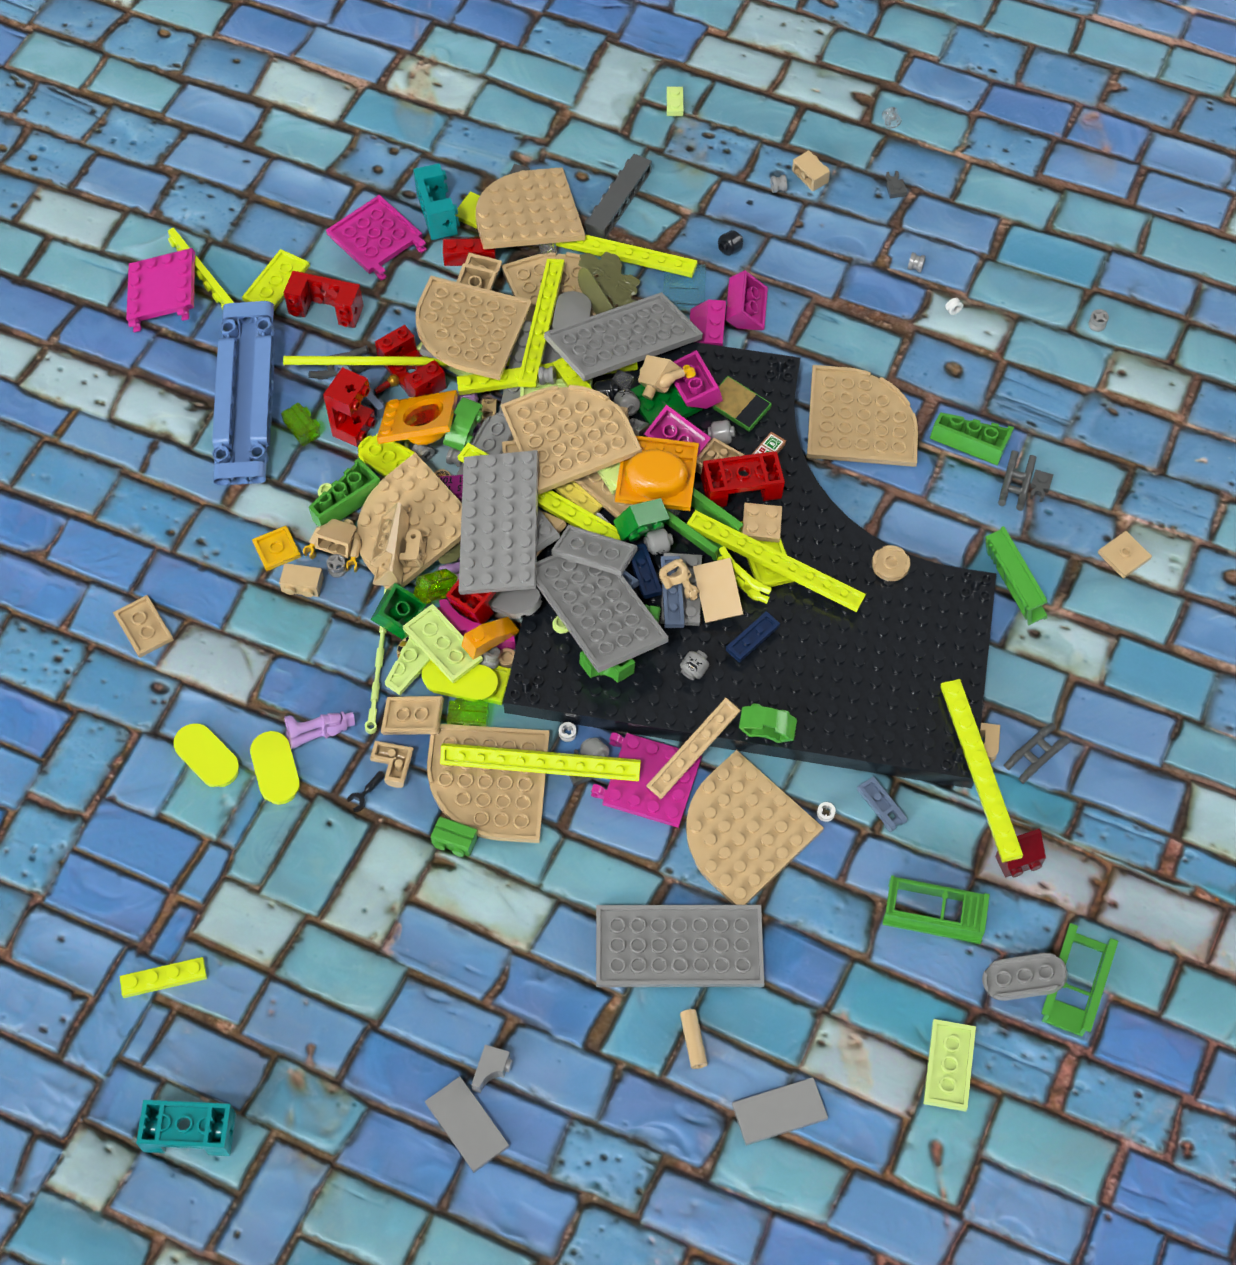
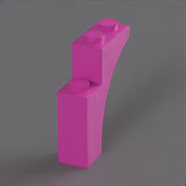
M447 599L439 600L440 607L436 608L463 637L465 633L481 625L460 615L453 609ZM514 636L495 647L499 648V650L504 648L515 650Z

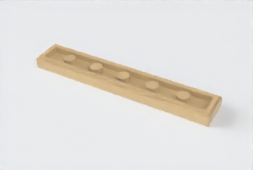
M725 698L646 787L661 800L741 710Z

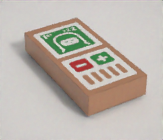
M770 432L752 454L777 451L778 454L786 445V440Z

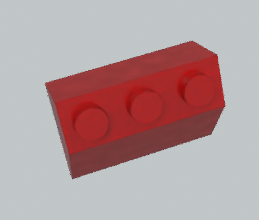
M480 236L444 237L443 239L444 266H462L466 262L469 253L496 259V248L483 249Z

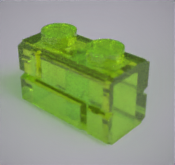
M296 403L291 408L282 411L281 416L284 424L302 446L320 437L319 429L321 426L316 419L313 420L310 417L311 413L307 407L303 408L300 403Z
M447 569L417 576V586H415L413 594L425 604H430L434 600L445 599L448 591L457 582V576Z
M457 698L454 701L449 700L447 724L488 727L489 703H485L483 700L468 702L461 698Z

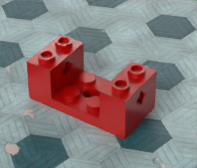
M292 271L284 290L288 314L296 317H306L310 304L313 301L318 304L332 305L336 310L338 325L355 328L364 307L360 284Z
M406 325L375 341L377 356L423 357L416 349L415 336ZM435 360L424 366L384 365L391 375L395 374L399 377V385L409 397L435 394L446 389L445 372ZM410 369H415V370H416V371H414V372H412V373H408V372H407V371L410 370Z
M343 367L323 396L332 436L358 447L360 442L366 438L370 428L374 427L376 418L374 410L361 405L363 398L367 397L370 392L368 378Z
M777 451L703 461L701 480L705 496L720 507L727 506L728 494L761 490L763 501L782 499L785 481ZM746 471L748 475L741 476L739 472Z
M458 579L446 594L453 609L476 623L485 624L494 613L488 602L496 592L460 595Z

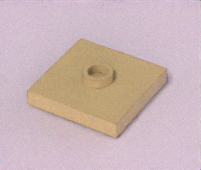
M1127 531L1120 534L1098 551V554L1123 579L1152 558V555Z

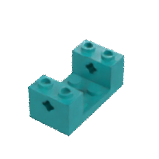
M440 163L414 168L416 193L431 240L458 235L457 227H460L458 217L455 216L458 214L457 205L452 203L451 198L446 199L448 186L446 182L444 183V180H447L445 169H441Z
M143 1100L136 1144L143 1152L165 1153L166 1147L204 1149L208 1155L230 1156L236 1112L231 1104ZM182 1120H190V1126L186 1130L179 1129V1123Z

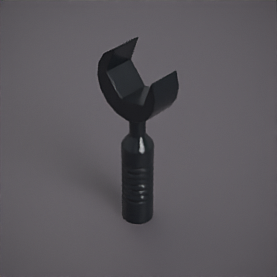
M379 771L365 786V790L361 794L352 793L348 796V802L353 799L359 801V805L353 808L354 812L364 809L366 804L364 796L371 792L385 777L383 772Z

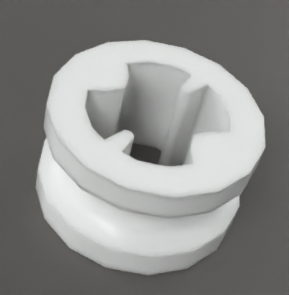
M953 298L946 304L945 308L949 310L950 315H955L962 310L963 304L958 298Z
M565 722L560 725L559 737L562 741L571 742L575 739L576 727L573 723ZM567 729L568 731H571V734H564V730Z
M829 802L821 803L817 810L818 818L824 822L831 821L836 812L834 805ZM823 808H826V810L827 808L831 810L829 813L830 816H827V814L824 816L822 814Z

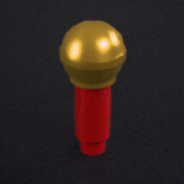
M395 374L390 375L387 381L377 386L374 391L378 394L389 387L397 386L399 384V377Z

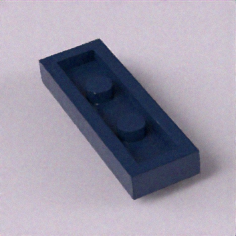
M646 544L637 545V552L630 562L635 577L639 581V588L643 599L662 595V589Z
M766 611L728 644L726 651L740 663L780 627V623Z

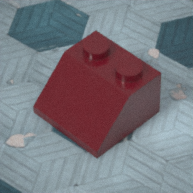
M1040 828L1017 836L1023 853L1022 858L1002 863L997 851L995 857L1005 878L1009 876L1013 878L1018 877L1024 871H1036L1042 867L1046 855Z

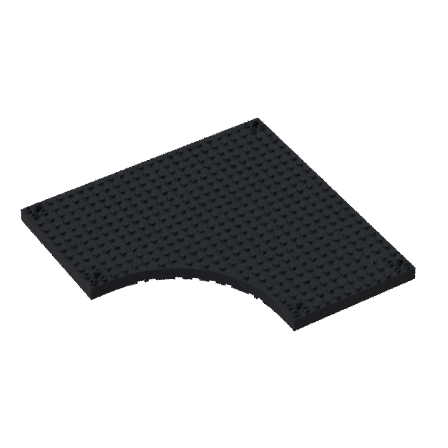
M692 342L656 355L655 357L670 359L674 362L697 350L718 386L729 376L772 403V407L750 432L711 407L707 409L702 408L701 411L685 418L707 435L708 427H711L712 422L729 421L730 425L735 427V437H732L731 443L727 445L744 455H751L770 432L786 440V445L778 453L785 481L782 499L763 501L761 490L728 494L727 506L721 508L741 522L743 521L744 503L782 506L780 538L787 556L866 594L858 611L855 612L797 582L773 586L769 595L761 592V594L770 597L767 604L752 600L747 596V593L737 586L744 615L705 623L700 602L699 626L684 625V628H664V624H661L660 611L658 624L667 634L668 642L633 657L632 659L635 662L634 674L617 683L613 678L605 675H597L592 678L588 676L579 664L582 649L570 632L561 634L553 629V620L558 615L539 590L542 596L540 607L532 615H523L503 702L504 713L686 742L719 704L727 698L741 712L742 707L751 706V704H760L762 707L789 711L790 715L797 719L794 741L776 743L763 737H749L739 729L740 712L710 745L711 747L972 789L974 781L944 699L941 683L957 679L961 680L980 733L996 573L938 564L906 553L910 558V568L905 577L897 581H886L875 574L872 568V558L878 549L880 550L888 544L861 528L829 498L816 480L801 449L794 410L800 357ZM645 360L637 362L638 370L592 378L593 386L597 381L611 379L614 385L618 384L619 391L624 389L631 390L641 385L638 382L640 368L643 367ZM639 411L629 416V420L634 418L646 422ZM695 471L693 488L705 496L701 475ZM746 471L739 472L741 476L748 475ZM602 508L598 513L607 519L611 525L615 526L613 521L616 518L605 508ZM693 508L690 511L667 509L686 524L695 511ZM664 523L665 526L661 529H665L668 534L671 533L673 538V545H670V550L667 553L702 555V564L714 562L711 556ZM566 527L559 533L560 536L562 535ZM641 536L638 540L632 542L629 540L624 542L634 545L644 544L645 536ZM558 540L548 545L537 556V562L552 556L551 550ZM728 549V553L735 562L753 577L747 558ZM649 552L652 564L654 566L657 578L662 589V581L659 576V571L661 569L660 559L661 556L664 555V553L659 555H652ZM630 562L625 571L635 577ZM639 586L634 589V592L643 604L661 608L662 595L643 599ZM767 611L780 623V627L739 663L726 651V646ZM700 650L708 656L706 660L709 662V667L700 679L691 680L681 673L680 663L689 651L697 652Z

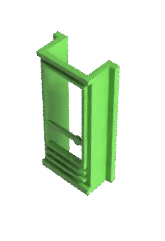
M693 488L691 508L739 532L743 527L742 522ZM666 509L670 519L665 523L711 556L714 561H717V558L721 556L719 548L723 546L703 537Z
M1003 526L1000 530L985 536L986 552L991 560L993 559V564H996L997 571L1024 618L1027 620L1028 626L1039 620L1047 619V614L1042 605L1047 603V599L1006 528Z
M891 875L882 925L981 944L985 933L990 894H980ZM901 889L942 897L940 919L895 910L897 890ZM946 899L963 901L960 923L943 920Z
M1070 923L1059 958L1064 961L1065 965L1073 942L1102 952L1090 992L1071 986L1067 982L1062 987L1089 996L1085 1010L1055 1000L1057 992L1047 994L1041 1014H1043L1042 1022L1082 1037L1086 1031L1091 1032L1118 940L1110 938L1107 944L1076 933L1078 926Z

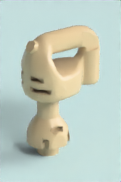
M682 559L673 560L660 569L659 576L666 589L682 583L686 599L690 598L692 601L698 598L697 593H699V590L690 583L691 573ZM678 567L676 572L670 576L667 575L668 572Z

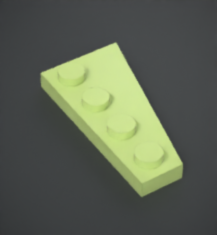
M410 637L406 645L403 646L398 660L395 661L385 680V685L400 696L431 660Z

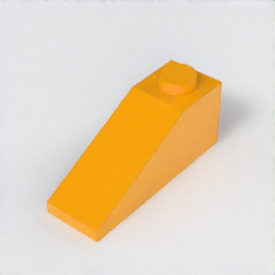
M504 617L481 624L465 633L462 647L474 660L519 633L520 630L509 617Z

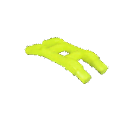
M725 546L719 548L721 556L717 558V561L731 558L737 586L747 593V596L752 600L767 604L770 597L761 594V592L769 595L772 587L764 585L749 575L735 562Z

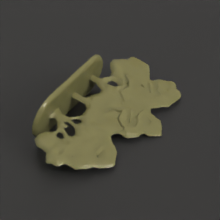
M605 252L601 259L590 253L580 255L581 259L578 264L581 267L578 273L579 287L583 294L590 299L591 307L596 315L617 308L614 307L615 304H618V307L635 302L631 296L637 294L636 286H639L640 280L631 274H621L623 265L617 255ZM607 296L611 298V300L613 301V305L610 303Z

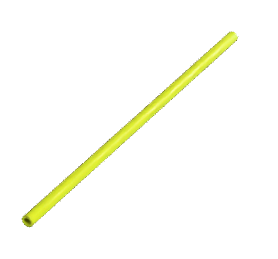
M283 356V365L424 366L435 360L439 366H448L438 359L429 357ZM511 357L509 358L506 366H509Z

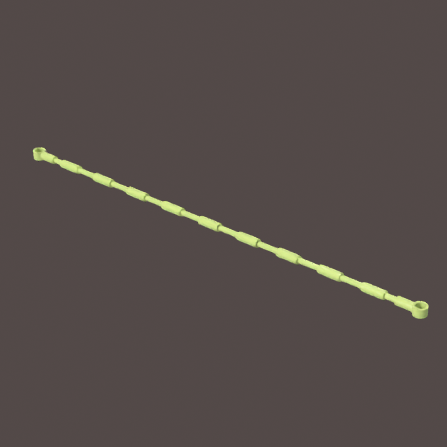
M408 439L403 440L404 446L408 448L410 441ZM381 626L379 629V648H377L375 660V680L372 684L370 700L372 703L369 709L368 721L365 723V729L368 734H374L377 731L376 703L379 699L380 671L383 667L384 639L387 630ZM370 725L374 726V728L368 729Z

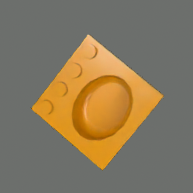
M452 390L401 400L393 399L387 402L377 434L378 444L408 439L416 445H428L440 440L446 432H450L458 399L457 391Z
M636 436L642 452L620 462L615 502L635 505L661 498L667 509L690 511L699 443Z

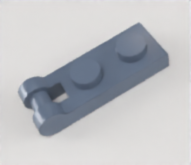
M874 776L857 787V791L881 819L889 832L894 831L899 824L903 825L907 822L904 813ZM893 813L895 818L891 820L889 815Z

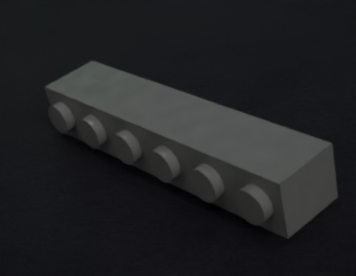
M633 154L630 159H627L623 170L618 172L616 180L611 182L607 193L602 195L601 202L594 207L592 215L585 220L584 226H586L587 235L603 239L607 238L650 175L652 169L651 160L637 154Z

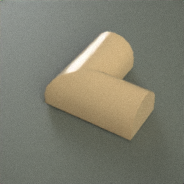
M712 438L698 455L695 471L701 475L703 461L743 456L744 454L718 439Z
M380 741L374 742L370 760L388 764L384 778L387 785L395 788L404 787L414 748Z

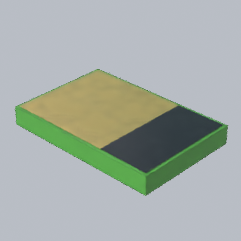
M727 376L718 386L723 401L711 406V408L750 432L772 407V403Z

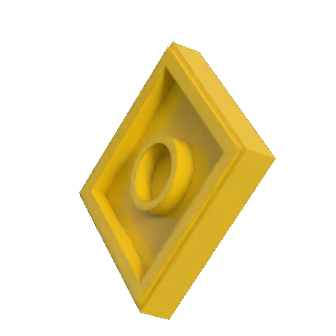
M287 525L252 539L266 572L284 565V563L301 558V554Z

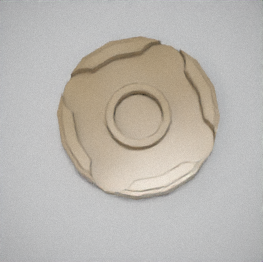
M887 545L875 552L872 558V568L881 579L897 581L907 575L910 568V558L902 548Z

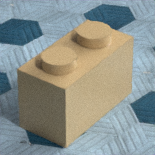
M809 150L793 159L792 172L812 191L829 182V168L823 165L817 156L813 155Z
M284 563L279 581L281 591L289 595L300 594L305 597H319L324 579L322 568Z

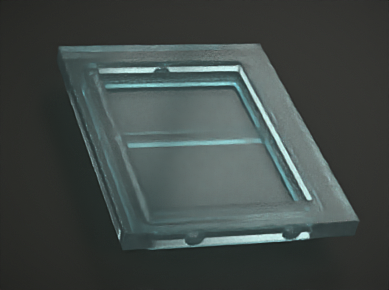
M697 264L692 278L664 271L663 294L679 310H690L705 302L706 265Z

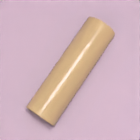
M695 1009L682 1011L680 1018L691 1068H704L708 1063L697 1012Z

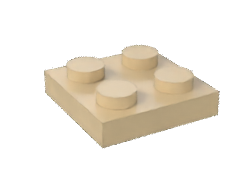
M744 503L742 533L759 541L780 542L782 506Z

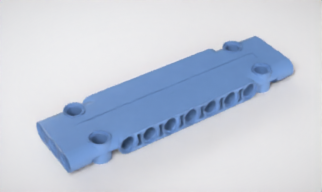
M269 301L227 303L223 306L222 322L220 323L222 338L218 340L212 437L214 447L212 452L214 458L213 483L217 485L256 484L266 481V467L269 461L267 447L270 446L275 355V341L273 337L275 334L273 328L274 304Z

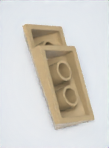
M469 253L456 282L492 290L502 261Z
M398 502L381 516L370 565L376 567L373 580L374 585L391 586L396 583L401 586L404 566L400 562L399 557L400 553H405L409 516L402 504Z

